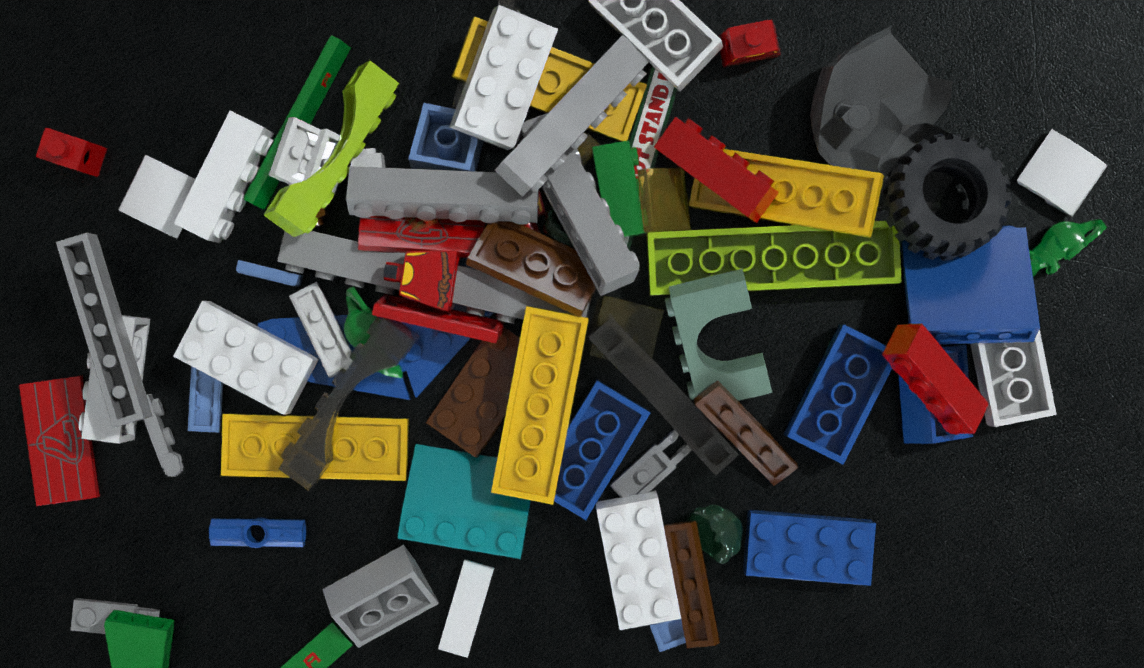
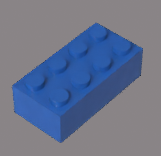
M844 324L838 325L784 435L844 464L892 370L891 364L882 355L886 345Z
M596 380L568 427L554 501L586 520L650 415V411Z
M748 510L743 571L746 576L871 586L876 523L868 519Z

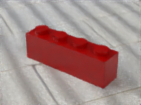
M675 117L654 148L757 223L779 193L771 187L774 180L760 170L756 175L747 169L750 165L748 161L737 153H734L732 157L723 152L726 148L725 144L712 135L708 140L700 135L703 128L689 118L684 123Z
M922 323L897 325L882 354L884 358L891 364L892 369L909 385V389L926 405L927 410L933 413L939 420L944 430L954 435L975 434L989 403Z

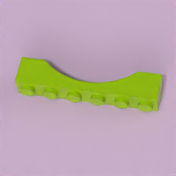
M371 61L364 63L356 69L343 90V126L331 156L308 179L280 189L264 213L265 217L293 237L304 233L308 234L313 230L318 222L317 213L321 207L325 208L334 197L332 192L337 182L341 183L348 175V164L351 159L358 157L366 145L363 140L368 133L371 134L378 127L381 121L378 116L383 109L386 110L395 100L396 95L393 92L399 84L396 80Z

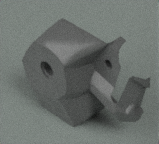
M892 25L843 51L822 68L814 91L810 112L816 147L819 154L829 165L878 172L884 175L877 210L881 213L883 210L882 200L887 197V194L882 192L883 185L889 179L887 174L891 167L897 163V160L923 139L928 140L933 135L943 134L946 138L950 134L934 124L947 109L953 81L928 76L891 34ZM941 172L928 173L923 182L924 199L933 214L940 208L939 201L954 179L952 176Z

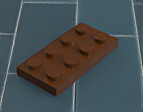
M497 221L495 223H488L467 257L466 265L580 318L596 290L575 249L514 222Z
M503 327V332L497 343L481 341L426 422L475 458L479 457L506 416L520 337Z

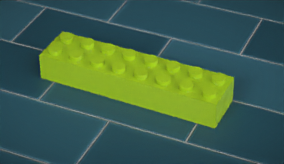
M874 221L871 238L798 225L648 232L646 236L649 296L670 295L669 286L743 269L748 291L902 283L900 242L894 236L898 231L894 226L889 227L886 221Z

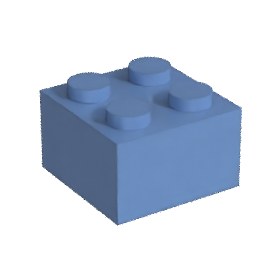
M424 103L408 158L411 169L476 172L484 141L449 127L456 109Z

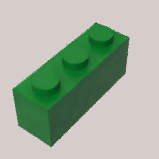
M629 140L592 147L600 199L604 198L610 209L611 219L615 225L618 224L621 227L625 238L644 235L646 233L645 227H650L647 208L641 209L639 197L645 196L642 178H636L634 166L639 165L636 147L630 148Z

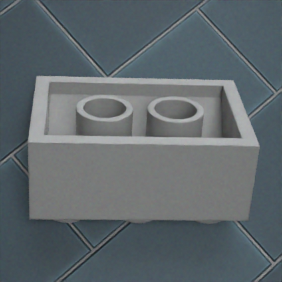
M404 545L322 589L331 617L358 648L439 604L416 560Z

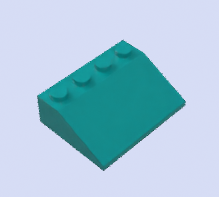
M416 444L402 508L398 539L521 559L531 500L491 493L498 457L479 455L478 458H475L468 452Z

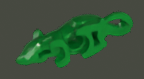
M1100 219L1081 224L1062 221L1052 225L1044 234L1040 244L1032 251L1029 250L1033 277L1044 267H1046L1045 272L1048 275L1055 273L1061 267L1058 261L1062 258L1065 260L1072 259L1107 228L1105 223ZM1094 229L1087 237H1085V234L1088 231Z
M354 286L346 290L348 314L344 323V333L347 340L352 346L365 354L371 362L369 367L371 371H378L385 376L401 379L403 377L401 366L389 353V349L393 350L396 348V343L389 335L385 338L380 331L384 326L377 316L372 315L371 308L367 307Z

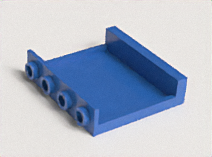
M1002 226L1001 231L990 239V242L969 255L942 261L940 256L933 260L924 258V251L920 250L915 254L907 249L909 243L906 240L900 242L909 324L922 323L939 344L1034 342L1040 330L1026 227Z

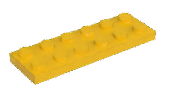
M477 17L472 18L452 77L466 82L488 21ZM551 47L530 107L544 113L550 112L595 64ZM638 82L633 87L629 83L623 89L627 93L623 100L615 108L609 104L604 110L608 116L595 129L591 125L587 129L619 142L627 141L647 84Z
M728 149L723 150L730 157L737 153L748 161L750 165L747 169L756 175L760 170L774 180L771 187L779 193L760 219L871 238L884 178L882 173ZM694 178L689 201L690 207L747 217Z
M526 306L491 493L554 504L589 321L588 317L581 316L580 318L572 314Z
M223 414L221 476L406 481L409 419Z

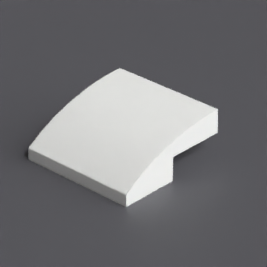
M295 117L288 118L269 176L290 185L308 179L331 156L340 135L328 129L320 130ZM338 182L336 183V185L334 186V188H333V190H332V192H333L334 194H335V191H336Z
M1051 129L1017 179L1019 185L1044 198L1045 202L1073 217L1107 165L1078 144Z
M145 155L118 210L170 236L178 238L182 227L174 224L195 179Z

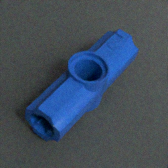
M262 517L255 519L212 518L209 527V539L211 546H249L251 548H260L262 546L304 547L306 525L305 520L266 519ZM253 525H259L264 529L265 536L263 540L253 538L251 534Z

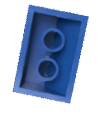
M966 345L942 346L969 379ZM899 375L904 443L934 444L973 437V434L954 435L944 430L939 420L933 413L927 410L926 405L909 389V385Z

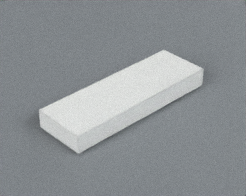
M315 282L290 295L289 297L327 375L332 378L357 365L358 362L319 284Z
M464 560L438 649L468 658L494 571L493 567Z

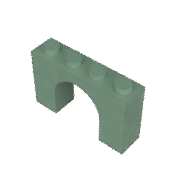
M743 269L669 286L670 298H666L665 302L669 317H676L678 326L672 327L676 345L682 344L685 354L679 356L683 372H690L692 381L686 382L690 400H694V398L717 380L738 401L772 393L763 353L729 361H720L705 355L697 345L700 331L711 320L720 316L752 309Z

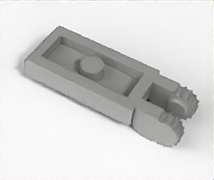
M147 394L153 417L144 419L160 465L164 469L163 472L168 476L176 477L179 473L181 474L184 468L182 457L180 454L173 452L171 445L175 444L171 429L169 427L164 428L160 416L164 415V410L159 398L154 399L152 394Z
M674 429L658 444L655 443L619 475L610 486L621 498L649 493L676 468V464L693 447L689 443L682 445L669 458L663 450L677 440L680 433Z
M76 598L73 603L71 630L105 634L104 623L113 610L159 617L160 610L138 607L137 604Z

